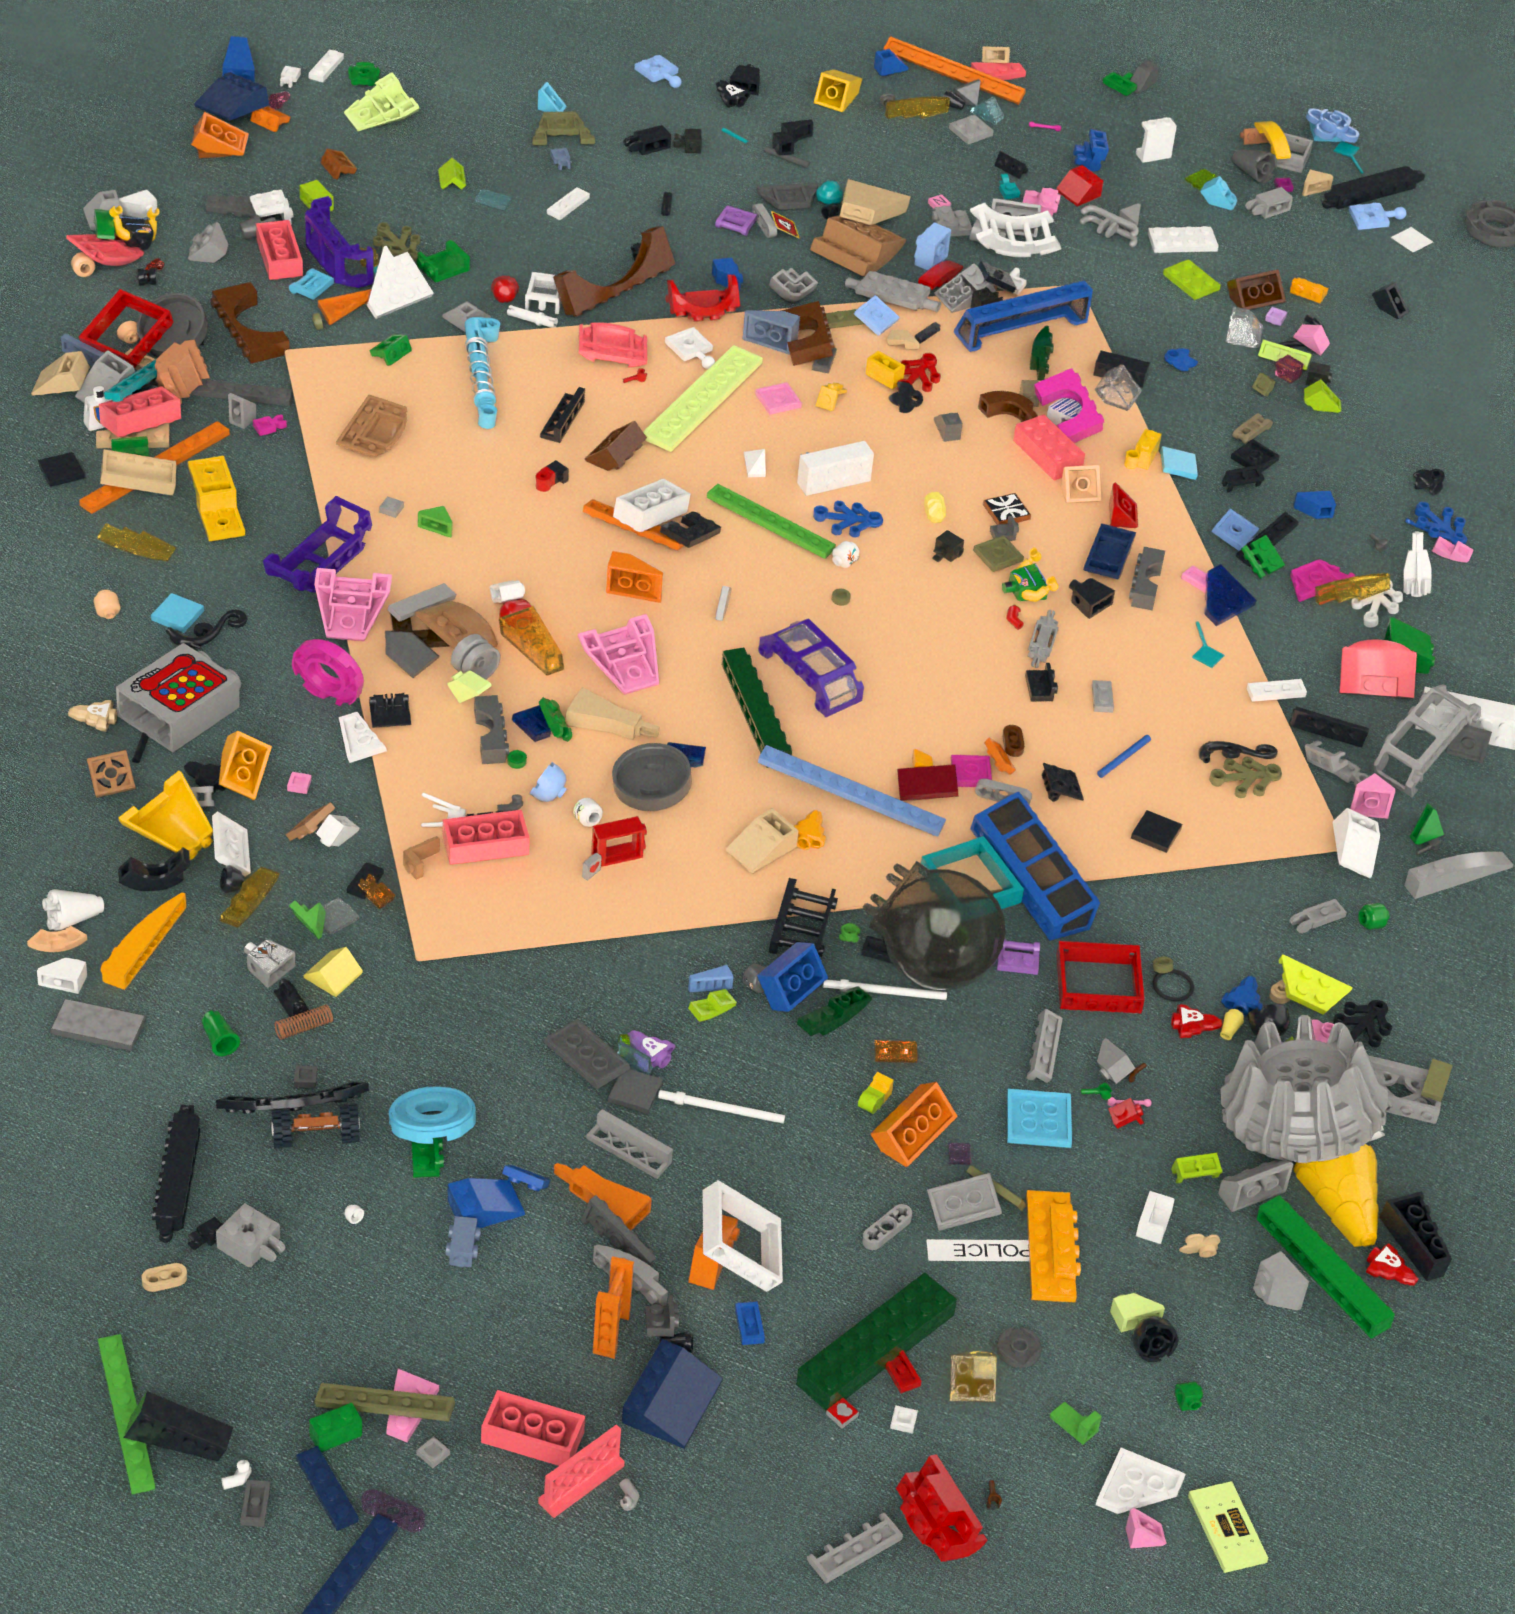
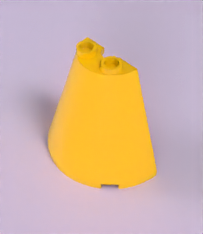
M180 771L164 782V791L140 810L133 806L119 817V822L123 826L175 853L182 847L189 850L190 860L198 854L202 847L205 849L213 842L211 839L213 829Z

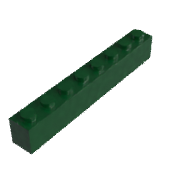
M744 647L724 650L721 665L760 754L765 746L768 745L792 755L791 745L786 742V734L780 728L779 719L775 717L773 705L769 704L768 694L763 690L762 680H759L757 677L756 667L752 666L750 654H747Z

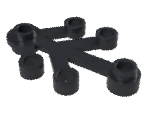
M1372 1000L1368 1005H1356L1354 1002H1346L1344 1006L1345 1014L1367 1013L1366 1016L1346 1017L1342 1013H1337L1333 1020L1334 1024L1341 1022L1345 1025H1357L1350 1032L1354 1043L1366 1029L1369 1037L1368 1043L1371 1047L1375 1048L1380 1046L1382 1037L1376 1033L1373 1020L1377 1019L1381 1035L1388 1036L1392 1031V1025L1385 1018L1388 1006L1380 1000Z

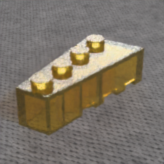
M534 606L498 618L501 635L546 676L564 670L562 652Z

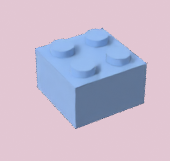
M934 222L930 227L926 228L922 235L917 237V249L914 254L916 266L929 270L948 257L951 229Z

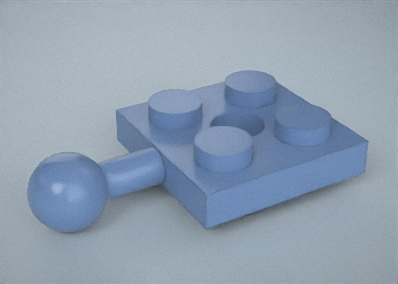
M1229 509L1211 532L1240 551L1242 547L1254 539L1253 537L1257 534L1259 528L1232 509Z

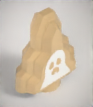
M105 700L103 702H94L89 706H74L69 709L68 716L80 722H86L87 725L95 727L100 731L107 732L109 724H116L117 709L113 708V701Z

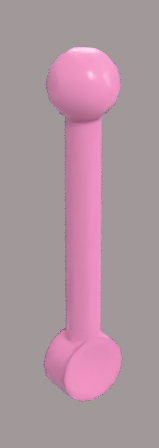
M1111 1097L1108 1099L1107 1104L1115 1106L1125 1100H1116ZM1145 1099L1144 1101L1133 1100L1135 1104L1139 1103L1146 1107L1152 1104L1150 1099Z

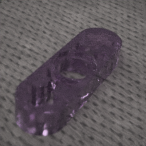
M375 1489L365 1491L361 1497L362 1509L370 1515L376 1516L380 1514L397 1523L398 1527L409 1532H419L425 1526L424 1512L413 1505ZM373 1499L376 1500V1502H372L371 1504H368V1501L371 1502ZM397 1507L400 1511L395 1515L387 1513V1509ZM415 1517L418 1518V1520L410 1522V1519L413 1520Z

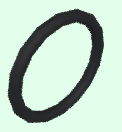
M1173 969L1171 972H1168L1181 975L1189 982V992L1181 997L1167 996L1158 989V978L1167 973H1157L1154 976L1152 982L1153 989L1166 1000L1183 1001L1193 994L1194 983L1182 971Z

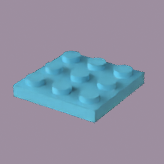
M1008 1089L1007 1143L1071 1148V1094Z

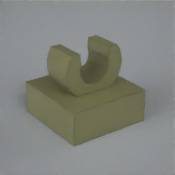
M1259 373L1252 388L1262 395L1268 396L1275 387L1276 381L1264 373Z

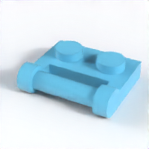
M311 268L300 280L290 284L289 290L293 294L299 293L314 300L334 284V278Z

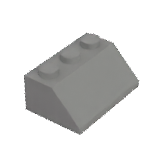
M993 198L992 210L1008 216H1029L1040 213L1042 205ZM1038 227L1030 228L1032 238H1037ZM998 228L1002 230V232L1007 233L1006 229ZM1023 229L1013 230L1014 235L1025 236Z
M1274 1160L1268 1163L1264 1162L1252 1169H1246L1234 1176H1227L1221 1181L1218 1194L1231 1212L1284 1193L1286 1192L1294 1164L1291 1161Z

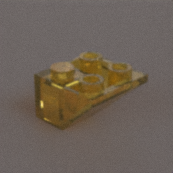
M965 1352L951 1355L950 1401L995 1402L997 1356L993 1352Z

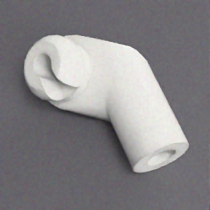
M241 1460L237 1463L238 1469L234 1475L221 1478L224 1490L245 1484L251 1474V1467L247 1460Z

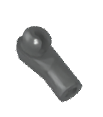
M519 794L513 795L512 802L497 805V811L519 810L523 806L522 796Z

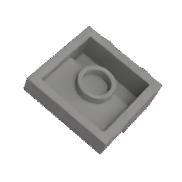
M951 206L935 207L934 211H932V220L951 229V236L971 234L972 225L965 210L952 211Z

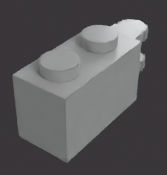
M1280 187L1256 195V198L1248 201L1245 206L1247 210L1252 209L1253 215H1261L1264 218L1290 211L1293 197Z

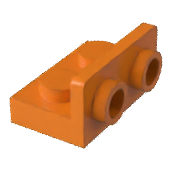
M266 106L253 111L250 121L273 132H277L279 125L289 123L290 116Z

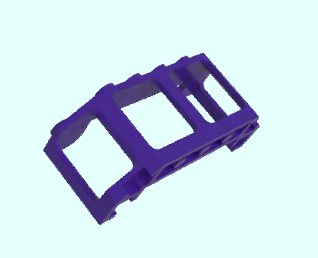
M329 196L313 200L310 210H307L305 213L307 249L328 275L334 278L335 283L356 288L373 284L372 248L367 246V250L363 251L359 249V244L350 246L330 221L332 200ZM345 258L354 260L366 258V274L350 276L345 270Z
M335 496L325 506L327 521L281 561L275 553L269 554L263 560L266 574L280 577L293 583L294 588L297 590H307L315 593L317 568L335 569L337 574L364 549L366 543L362 542L365 532L366 530L370 531L372 528L370 511ZM341 506L358 513V522L353 526L355 534H351L336 526L342 511ZM330 537H336L344 541L327 559L313 553ZM306 559L319 564L311 573L306 570L302 572L299 569L293 571Z

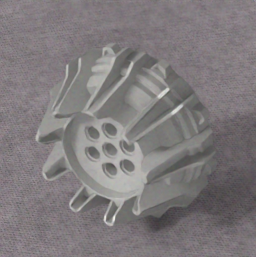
M1308 1015L1298 1017L1295 1040L1281 1042L1278 1030L1273 1022L1268 1021L1264 1023L1258 1032L1255 1043L1251 1040L1245 1041L1234 1070L1225 1076V1084L1221 1087V1105L1225 1108L1222 1109V1119L1226 1123V1127L1234 1131V1136L1243 1144H1246V1149L1278 1160H1289L1298 1163L1320 1162L1355 1153L1360 1150V1146L1365 1145L1376 1132L1381 1130V1126L1385 1125L1387 1120L1385 1110L1388 1108V1090L1385 1088V1079L1375 1072L1363 1043L1359 1041L1354 1043L1348 1028L1341 1022L1333 1025L1327 1043L1315 1040L1312 1020Z

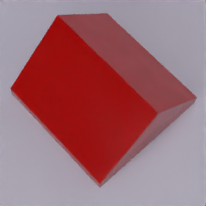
M1115 482L1112 486L1109 502L1110 526L1135 529L1138 527L1137 503Z

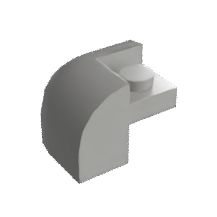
M790 268L787 271L782 269L770 280L769 287L782 299L788 302H797L814 291L818 282L808 272H804L800 276Z

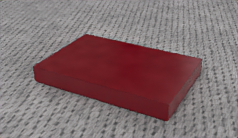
M955 764L897 769L901 801L959 797Z

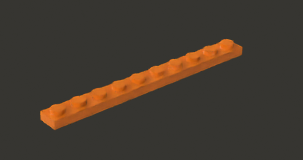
M891 36L883 50L890 49L905 61L964 84L979 79L980 90L1018 105L1026 93L1024 88Z
M217 421L153 458L176 461V465L229 436L230 430ZM104 485L80 499L79 503L81 507L93 514L135 489Z

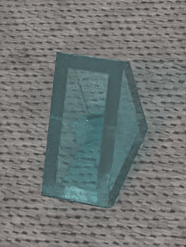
M994 96L970 109V112L994 125L1004 119V114Z

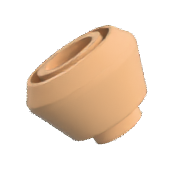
M135 321L122 323L117 330L119 339L128 344L138 341L137 323Z

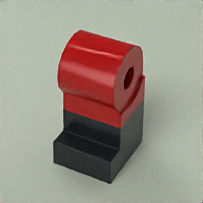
M557 460L550 463L536 473V489L546 492L558 482L566 483L569 478V469Z

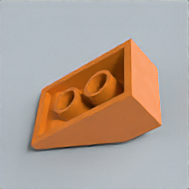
M204 112L196 125L191 145L207 153L243 156L249 134Z
M612 551L607 568L606 593L661 603L663 572L631 554Z

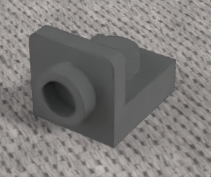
M1009 516L1008 524L990 526V533L993 539L1004 535L1009 541H1015L1016 534L1019 532V525L1015 522L1013 516Z

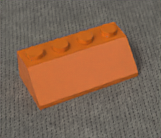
M937 1082L920 1084L870 1134L881 1152L907 1167L958 1116Z

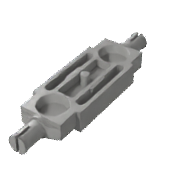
M1048 610L1047 616H1040L1035 625L1028 648V657L1033 658L1032 667L1035 665V668H1038L1040 661L1045 663L1052 651L1059 628L1057 627L1058 621L1053 619L1055 615L1054 610L1052 614L1051 610ZM1036 630H1039L1036 641L1033 642ZM1050 635H1053L1051 646L1047 647Z

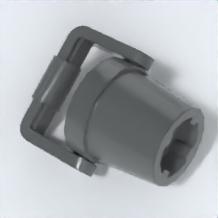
M255 215L240 223L239 226L244 239L257 237L256 223L275 222L276 219L273 217L261 221L260 217Z

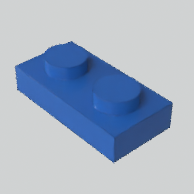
M512 1164L505 1165L502 1174L508 1176V1180L515 1183L525 1182L528 1184V1188L536 1191L548 1188L551 1180Z
M758 1302L735 1303V1313L742 1345L764 1343L765 1336Z

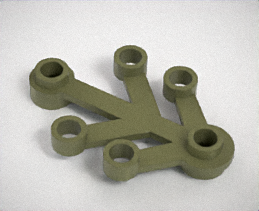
M381 222L377 226L378 236L373 237V245L382 246V250L384 246H387L391 254L395 256L408 252L415 262L418 253L416 248L420 244V236L417 234L411 235L412 228L410 226H403L402 235L399 240L390 231L388 223ZM410 236L411 244L410 247L407 248L405 245L408 240V237ZM383 237H387L391 241H385Z
M1251 757L1243 758L1242 765L1236 763L1233 759H1226L1223 766L1226 771L1236 770L1240 773L1226 774L1221 769H1214L1211 771L1209 779L1211 784L1216 787L1221 786L1224 782L1244 780L1241 785L1236 787L1235 796L1245 798L1247 789L1259 778L1263 779L1254 786L1253 793L1256 796H1263L1266 787L1271 781L1281 779L1282 771L1276 764L1264 766L1254 761Z

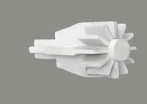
M1419 531L1412 533V550H1408L1403 569V592L1414 597L1427 595L1431 591V565L1427 549H1423V532Z

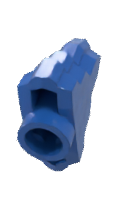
M1247 976L1240 982L1238 987H1233L1230 993H1225L1221 1000L1225 1008L1239 1010L1243 1013L1244 1017L1255 1008L1261 1011L1263 1004L1259 1002L1260 995L1256 992L1258 987L1256 978Z

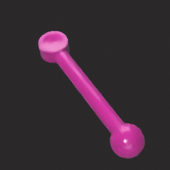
M1033 121L1029 122V127L1031 128L1035 126L1061 131L1060 125L1050 126L1036 124Z

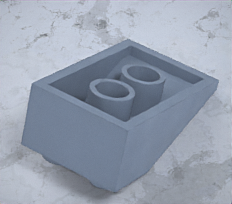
M746 310L742 340L790 355L787 342L798 340L800 316L785 311Z

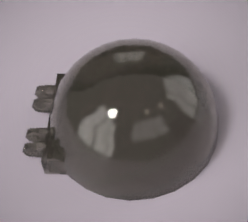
M918 861L915 862L910 870L898 863L895 864L893 869L903 879L892 873H888L886 878L896 886V889L887 900L875 893L870 896L872 902L879 906L880 910L869 903H865L863 909L873 916L869 928L882 936L887 954L897 970L908 980L922 987L934 990H953L968 986L982 978L993 967L999 957L1006 934L1004 915L1000 904L991 891L981 882L965 873L948 869L930 870Z

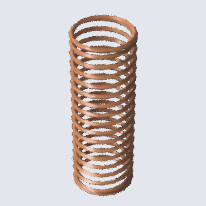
M325 1004L322 1007L320 1006L319 1008L317 1007L316 1009L314 1008L313 1010L311 1009L310 1011L285 1018V1020L276 1021V1033L282 1040L285 1037H291V1034L294 1036V1034H300L310 1030V1028L313 1029V1027L316 1028V1026L319 1027L322 1024L332 1023V1012L329 1006ZM276 1023L278 1024L281 1037L279 1036V1033L277 1031Z

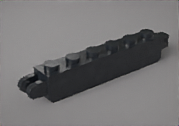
M1403 166L1332 185L1331 191L1324 194L1326 201H1323L1322 205L1327 209L1335 207L1338 210L1416 188L1417 183L1424 181L1425 174L1421 170L1416 171L1408 166Z
M181 1105L179 1112L174 1113L173 1121L168 1123L170 1138L165 1139V1151H167V1154L162 1156L161 1164L164 1171L159 1173L158 1185L161 1187L160 1190H156L155 1203H157V1207H153L152 1220H156L159 1240L164 1243L172 1241L174 1231L184 1228L201 1132L199 1127L200 1117L194 1114V1105Z

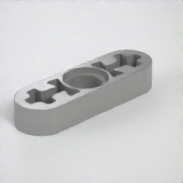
M762 203L754 204L752 206V213L757 214L756 221L767 238L776 237L777 227Z
M980 779L975 788V792L979 797L997 802L1016 792H1020L1029 805L1032 799V793L1028 789L989 779ZM999 791H1005L1008 795H1002Z
M899 1204L864 1231L863 1246L869 1250H877L910 1224L912 1209L904 1204ZM890 1224L893 1229L885 1230L882 1228V1225Z

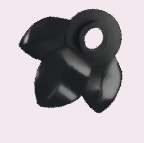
M897 382L899 392L889 396L891 403L899 406V412L909 413L914 407L920 406L923 402L922 393L914 390L913 386L906 382Z
M1422 469L1413 474L1417 478L1414 489L1428 488L1432 496L1442 490V482L1445 479V474L1442 470Z

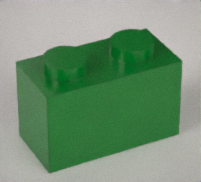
M351 1402L309 1419L310 1437L315 1447L318 1446L320 1451L324 1452L361 1437L362 1419Z

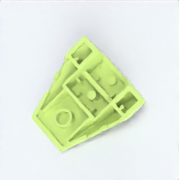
M392 72L379 79L375 83L376 86L371 91L367 90L365 96L361 100L357 99L344 114L357 131H362L403 120L419 110V106L413 98L407 96L399 80Z

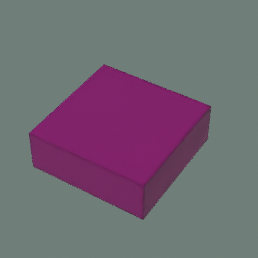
M1290 178L1274 179L1276 189L1282 187L1287 192H1293L1294 187Z

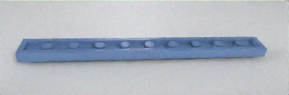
M768 745L765 746L759 756L758 763L934 836L938 837L945 825V818Z

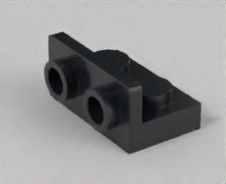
M1050 663L1045 664V670H1026L1025 678L1031 702L1053 701L1054 694L1058 692L1057 682H1054L1055 672L1054 669H1051Z

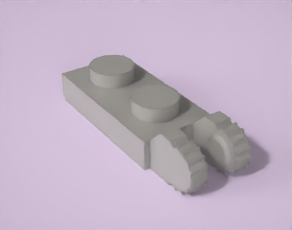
M1336 899L1293 915L1290 918V923L1292 925L1299 924L1296 930L1299 933H1305L1311 928L1313 929L1344 918L1347 912Z

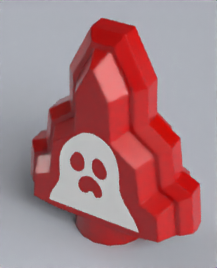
M1183 1004L1177 1005V1013L1173 1012L1171 1017V1028L1178 1030L1180 1038H1191L1192 1035H1199L1203 1031H1213L1222 1027V1019L1212 1014H1202L1199 1010L1192 1009Z
M1389 1243L1382 1249L1375 1247L1370 1252L1367 1258V1262L1370 1265L1366 1273L1375 1278L1380 1276L1386 1280L1395 1279L1402 1284L1411 1286L1418 1282L1416 1274L1405 1265L1404 1259L1398 1255V1250Z

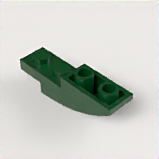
M1045 326L1040 330L1032 346L1030 370L1037 371V380L1039 381L1045 380V374L1049 373V364L1047 362L1050 353L1053 354L1054 344L1052 343L1053 334L1050 333L1049 326Z
M856 986L830 998L828 1005L799 1017L797 1025L810 1036L821 1033L824 1036L857 1015L871 1002L872 997L859 986Z

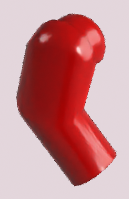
M1012 605L1008 608L1006 619L1019 630L1024 625L1018 618V613L1021 612V609L1016 605Z

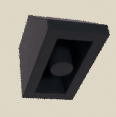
M1396 283L1383 286L1372 293L1378 308L1392 317L1399 319L1409 312Z

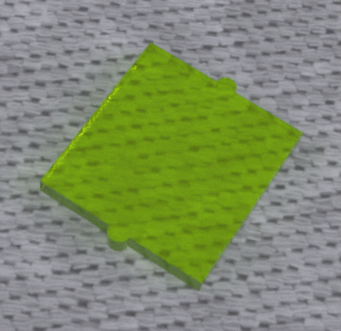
M1204 168L1186 177L1185 181L1201 191L1206 182L1217 176Z

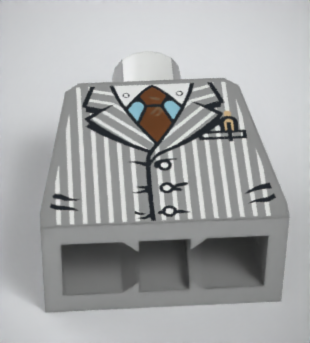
M265 940L259 946L250 942L244 948V953L247 954L248 970L267 988L295 967V952L271 940Z

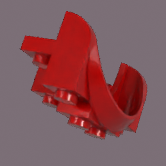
M734 274L727 275L728 288L724 291L707 290L685 292L683 294H680L674 280H667L668 295L665 296L666 303H670L671 314H676V317L688 315V320L693 319V322L704 321L703 318L719 320L721 316L725 315L724 310L726 312L736 311V308L740 307L736 276Z
M937 1454L930 1455L920 1471L905 1473L896 1487L904 1501L900 1509L913 1533L922 1544H926L936 1552L941 1562L968 1557L977 1552L987 1542L985 1535L979 1534L983 1526ZM948 1526H955L957 1531L949 1528Z

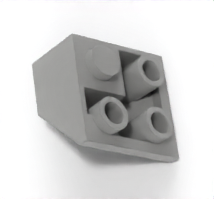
M116 190L98 192L83 208L90 230H95L94 209L110 210L113 206H115V209L120 206Z
M218 222L208 225L201 234L197 233L193 237V244L189 249L188 259L190 261L215 263L226 254L228 242Z
M468 301L443 314L444 319L464 332V323L467 319L472 317L491 318L490 315Z

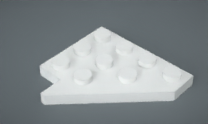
M384 246L367 303L375 319L433 295V291L408 252L393 257L387 246Z

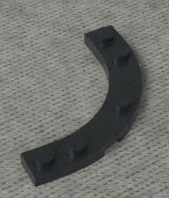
M351 1081L333 1088L316 1091V1093L286 1095L276 1098L230 1095L217 1099L216 1108L226 1109V1112L242 1110L244 1114L253 1113L255 1110L289 1108L290 1111H299L303 1109V1106L332 1101L342 1103L346 1102L347 1098L361 1097V1093L369 1091L368 1082Z

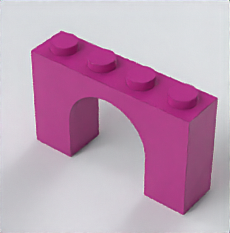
M1070 368L1034 384V390L1042 406L1061 398L1074 399L1081 405L1082 410L1076 417L1057 425L1072 442L1076 443L1103 431L1104 418L1101 413L1098 414L1096 411L1097 407L1094 400H1090L1088 397L1089 392L1087 388L1083 387L1080 383L1081 378L1079 374L1075 373L1073 368Z

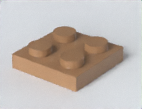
M330 802L314 810L285 835L291 841L295 838L300 840L307 834L313 833L318 829L317 825L324 823L335 807Z

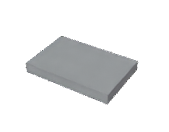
M990 1173L927 1189L939 1231L1002 1214Z

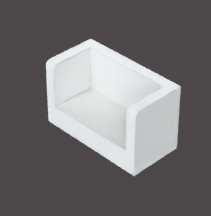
M1150 1191L1138 1224L1136 1236L1161 1244L1175 1199Z

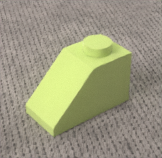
M470 670L462 673V671L457 672L452 676L453 680L447 683L459 703L478 696L492 686L489 681Z
M1132 1293L1113 1298L1110 1312L1120 1332L1134 1329L1138 1322L1149 1316L1163 1318L1165 1308L1162 1304Z

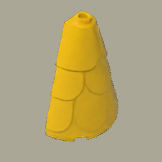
M1365 1144L1360 1146V1150L1355 1153L1342 1155L1331 1160L1307 1163L1296 1162L1293 1168L1296 1177L1315 1198L1320 1207L1329 1215L1332 1223L1354 1247L1375 1245L1379 1207L1377 1204V1159L1372 1146Z

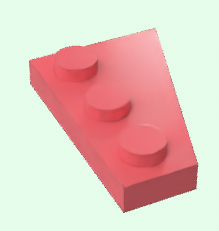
M971 62V68L1003 81L1026 76V70L1020 63Z

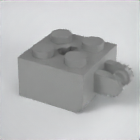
M246 1203L216 1231L217 1248L247 1267H252L261 1257L273 1262L277 1256L272 1249L282 1253L286 1248L283 1242L279 1241L280 1224Z

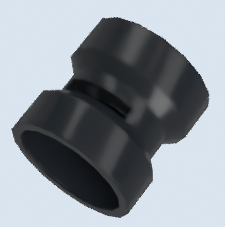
M143 268L137 269L139 286L148 283L156 285L155 268H149L148 270Z

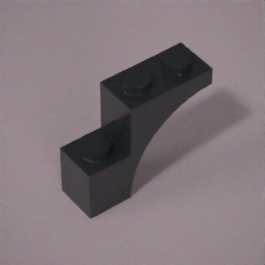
M812 119L781 123V132L773 133L772 148L775 149L778 156L794 154V143L803 138L813 136Z

